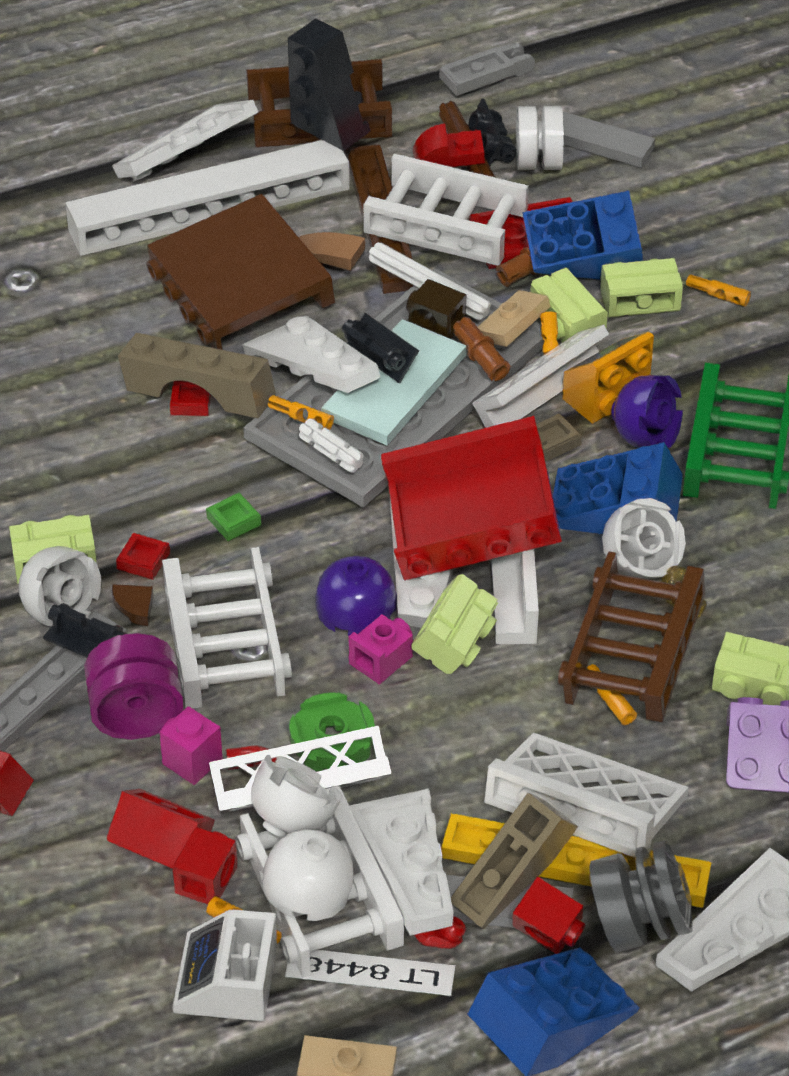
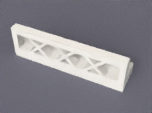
M605 325L576 333L474 401L472 404L485 428L519 420L563 391L564 371L599 352L595 344L609 335Z
M534 549L491 559L493 596L498 599V604L494 610V618L497 619L494 625L496 644H537L539 610Z
M379 726L209 762L220 814L254 807L251 800V786L257 770L254 771L246 764L263 761L268 754L271 755V759L278 758L280 755L294 760L288 755L304 752L298 761L303 764L311 750L323 748L337 757L330 769L317 772L323 776L319 784L325 789L331 788L332 784L343 788L389 778L391 770L388 756L385 757ZM371 737L376 759L355 763L345 756L353 741ZM346 743L341 752L330 747ZM340 761H343L344 763L348 764L346 766L337 767ZM238 766L252 775L245 788L224 792L220 770Z

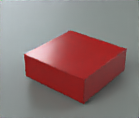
M182 380L173 381L170 414L209 416L211 394L194 383Z
M133 533L116 559L117 569L154 580L163 565L162 560L167 559L170 554V543Z

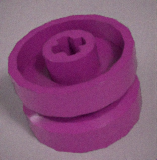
M139 633L118 635L100 643L89 653L84 664L91 719L100 732L120 739L148 738L158 734L170 718L178 716L183 711V696L180 680L178 679L176 656L166 641L154 635Z

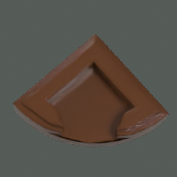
M113 584V602L116 609H119L124 615L128 616L129 621L132 623L148 626L154 597L153 586Z

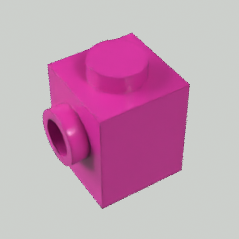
M189 706L178 716L170 718L164 724L161 731H159L162 764L193 785L211 771L209 762L223 759L221 727Z

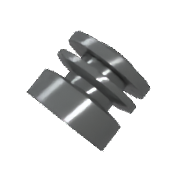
M665 840L653 843L654 863L646 847L636 848V870L631 871L625 858L620 853L590 861V878L596 906L605 934L615 953L647 945V923L650 922L661 940L671 938L669 917L679 935L693 932L692 900L689 886L681 864L677 862L670 845Z

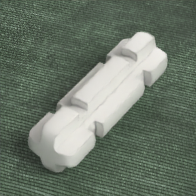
M307 419L305 423L300 425L299 437L313 445L314 448L334 462H340L339 465L348 472L354 473L358 468L362 467L364 463L363 453L353 446L348 448L349 443L329 429L323 428V425L316 420Z

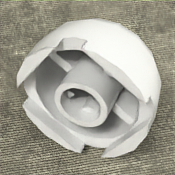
M652 498L637 499L618 508L606 522L602 536L603 551L605 556H607L608 551L616 553L617 568L621 575L648 580L657 579L668 574L682 560L686 545L684 528L680 520L675 521L674 517L668 512L672 509L665 503Z
M64 546L46 548L33 555L23 567L19 578V596L25 610L35 620L50 627L53 625V621L48 619V613L54 604L60 605L65 603L71 609L85 614L86 618H88L91 612L87 611V608L90 606L92 598L98 600L101 592V574L97 563L92 558L87 557L84 552Z
M270 754L266 755L251 786V800L256 812L265 820L263 827L272 834L283 838L288 833L290 834L294 831L303 829L320 830L336 811L341 802L342 795L333 784L329 791L321 786L319 782L323 776L311 768L280 755L274 763L271 760Z
M303 829L291 832L274 845L263 869L262 890L269 903L281 913L291 917L293 911L299 914H308L306 920L309 921L330 918L341 911L347 903L353 886V862L347 850L334 836L320 830Z

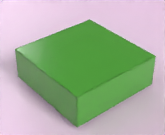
M240 492L206 508L207 519L227 541L261 525V515Z

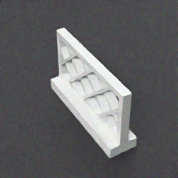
M533 732L505 761L496 758L488 766L484 803L513 813L529 792L546 800L579 826L573 833L574 836L635 858L636 848L646 847L647 851L650 852L652 838L687 799L689 787ZM538 750L550 755L535 757L533 752ZM572 766H583L589 769L574 771ZM560 768L562 772L544 773L542 769ZM620 779L629 783L613 785L610 780ZM599 782L601 786L584 788L581 783ZM660 793L668 797L652 799L650 794ZM638 796L640 800L623 802L621 797Z

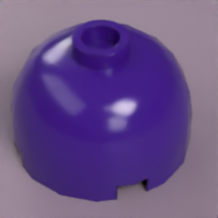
M669 375L638 376L623 386L612 405V418L623 440L636 449L663 442L670 448L675 443L680 432L683 410H676L675 398H682L681 390L676 380Z
M354 555L342 557L332 562L322 573L317 585L315 606L319 620L328 629L336 632L335 627L341 630H348V636H350L353 632L359 634L382 614L390 619V616L396 611L397 594L391 574L380 562L369 557Z

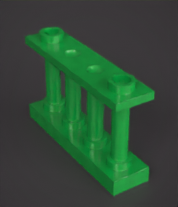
M705 362L685 469L683 496L698 498L701 482L708 483L710 479L771 488L769 508L776 509L778 494H787L789 471L782 470L789 428V375L786 393L725 385V381L718 380L720 364ZM723 400L780 407L783 408L782 419L721 411V407L715 406V402L722 403ZM718 426L779 434L778 446L716 437V433L710 432V429L718 430ZM715 452L775 461L774 473L711 464L712 460L705 459L706 455L713 456Z

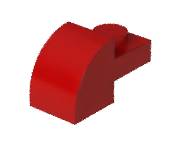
M445 123L430 127L417 138L413 147V158L449 167L485 163L481 130L447 134Z

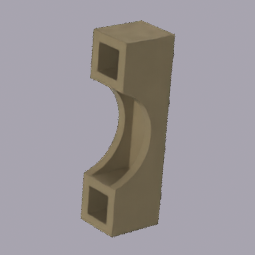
M136 333L118 355L127 391L160 397L172 381H188L212 394L225 412L259 418L267 408L268 402H271L268 401L270 396L276 395L269 361L265 358Z

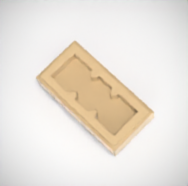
M518 290L483 321L478 328L485 336L491 337L495 345L507 347L540 317L541 313L546 312L551 307L549 298L546 295Z
M304 1035L297 1076H394L397 1047Z

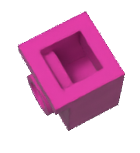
M382 614L359 634L353 632L348 636L349 664L379 685L413 657L411 646L413 643L412 631L409 625L401 618H395L391 621Z

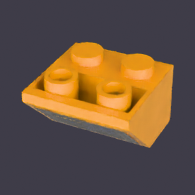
M645 332L621 339L564 371L562 399L592 424L605 416L612 415V405L623 386L638 376L651 375L654 335L650 332Z

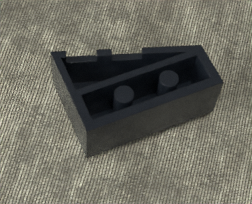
M315 18L288 37L291 124L345 151L371 130L368 121H362L358 107L362 102L360 92H354L350 74L354 70L343 32Z

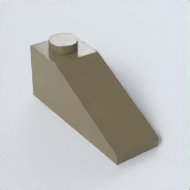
M528 792L451 896L452 904L478 926L485 929L554 861L579 826L546 800Z

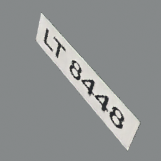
M315 950L310 952V976L302 978L296 963L293 962L287 963L285 977L451 996L455 965Z

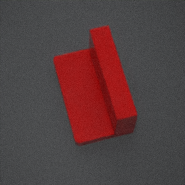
M142 789L126 790L121 793L107 834V840L173 869L172 866L195 827L211 832L215 819Z

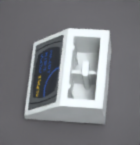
M230 909L188 931L175 992L173 1013L265 1021L277 949L276 913Z

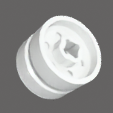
M517 106V170H535L538 155H541L542 168L544 170H562V106H544L541 121H538L535 106Z

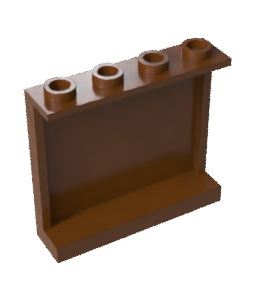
M259 194L147 245L150 260L146 262L149 274L154 281L160 280L171 303L177 302L186 323L194 324L199 339L204 346L210 345L212 348L223 350L222 337L310 296L322 308L335 303L331 275L263 194Z

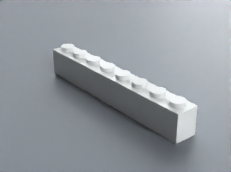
M320 140L65 202L68 230L81 256L175 233L259 194H263L270 204L276 208L348 190L349 161L342 150Z

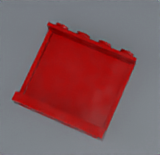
M535 416L381 454L382 466L389 485L397 542L394 554L404 581L562 542L543 444Z

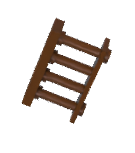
M382 59L351 61L354 70L350 74L354 92H362L364 102L358 105L362 121H368L371 130L361 139L392 137L391 102H377L375 92L383 90ZM289 66L247 70L248 100H260L262 110L253 115L255 148L307 144L321 140L291 124L290 109L275 110L274 99L290 98Z
M608 551L603 567L597 566L593 577L594 592L569 661H563L560 666L558 684L564 688L565 703L571 705L575 702L580 685L638 696L640 701L645 702L646 719L663 723L705 596L704 569L688 566L683 581H676L675 584L618 574L616 553ZM614 590L672 600L674 608L672 613L666 612L663 616L610 606L609 603ZM603 621L659 631L664 638L661 645L655 644L653 648L600 638L598 634ZM595 653L650 664L653 670L650 677L644 676L643 680L588 670L586 668L591 654Z

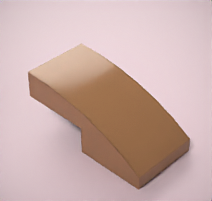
M319 232L299 236L301 241L322 265L325 263L350 271L365 250V238L355 235Z

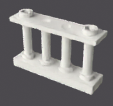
M394 154L392 156V186L394 187L386 200L368 196L364 203V233L499 265L504 258L505 229H502V226L509 214L523 217L522 212H526L528 209L529 186ZM408 189L427 194L420 208L400 204ZM441 198L461 202L453 216L434 212ZM475 206L495 210L487 225L468 220Z
M259 547L251 548L252 569L190 577L189 573L181 574L179 558L162 560L164 586L185 708L188 706L191 708L202 707L201 690L209 689L208 685L268 676H273L277 697L285 696L284 678L292 677L290 658L288 653L281 654L267 588L273 586L271 567L269 562L262 563ZM249 585L255 586L257 599L195 607L194 603H186V598L192 597V593ZM260 615L263 629L200 637V633L192 634L191 628L197 627V623ZM267 645L269 660L206 668L205 664L197 665V659L203 658L204 653Z
M339 785L335 787L338 788L342 795L341 802L333 816L320 831L332 834L347 850L353 862V886L348 900L354 898L357 902L363 900L367 910L364 916L303 935L295 917L304 914L293 911L291 917L281 913L269 903L272 912L276 913V921L283 934L280 940L286 961L289 964L296 963L302 978L311 975L310 952L368 933H372L373 936L380 935L387 951L404 946V918ZM247 813L240 816L241 834L235 836L236 845L243 861L250 860L262 887L263 869L268 858L265 850L274 847L283 837L276 836L268 830L257 833Z

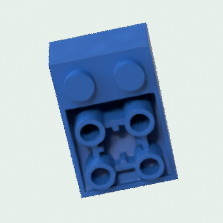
M629 191L522 212L534 273L552 274L567 268L575 277L601 280L602 265L615 262L643 261L642 248Z
M665 442L558 468L553 499L559 529L603 534L606 522L618 508L634 500L647 498L665 503L672 509L668 512L677 521L683 473Z
M576 948L489 972L467 1015L525 1076H532L559 1067L635 1015L640 1007L626 994L622 986L614 982L596 964L595 959L591 955L584 952L581 948Z

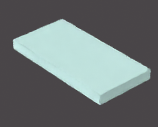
M402 319L392 331L420 351L401 383H398L379 369V379L349 393L337 390L322 406L321 411L333 415V423L388 446L465 358L466 345Z

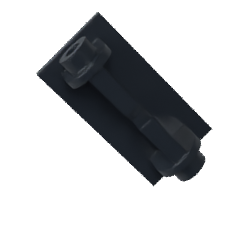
M481 99L477 109L470 115L468 127L471 131L481 130L484 157L489 166H491L494 159L511 162L514 160L517 150L510 137L506 136L508 132L502 121V116L495 110H489L485 99Z
M364 313L361 320L352 321L350 319L342 326V332L345 339L348 340V345L376 363L381 371L398 383H401L420 350L367 313Z
M62 603L60 605L54 604L50 608L48 619L53 621V625L45 633L43 640L88 657L89 653L100 643L118 635H126L127 633L123 632V628L119 625L112 626L95 618L90 620L86 618L85 614L73 610L69 605Z

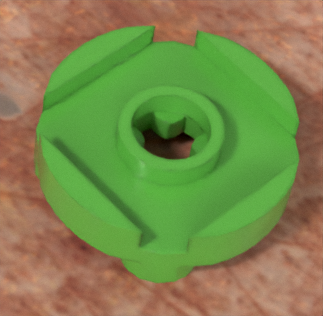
M334 692L318 694L306 699L300 704L301 710L296 713L295 717L292 715L289 723L290 743L292 745L333 736L325 734L326 727L334 726L336 731H342L339 734L375 727L374 718L370 709L365 704L359 701L358 706L354 702L347 701V695ZM371 737L353 741L345 756L355 763L366 761L371 754L373 744ZM346 743L330 747L341 752ZM323 748L311 750L304 764L314 771L330 769L337 757ZM304 752L297 753V756L301 758ZM340 761L337 767L346 766L348 764L344 763L343 761Z

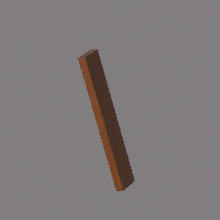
M379 144L346 149V158L349 161V170L363 222L364 203L368 196L386 200L393 188L381 145ZM367 233L370 248L374 247L376 243H383L413 260L408 243ZM375 264L383 294L408 291L414 286Z

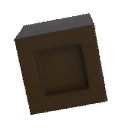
M427 279L418 290L412 291L406 303L408 322L451 339L455 335L454 323L466 317L467 294Z

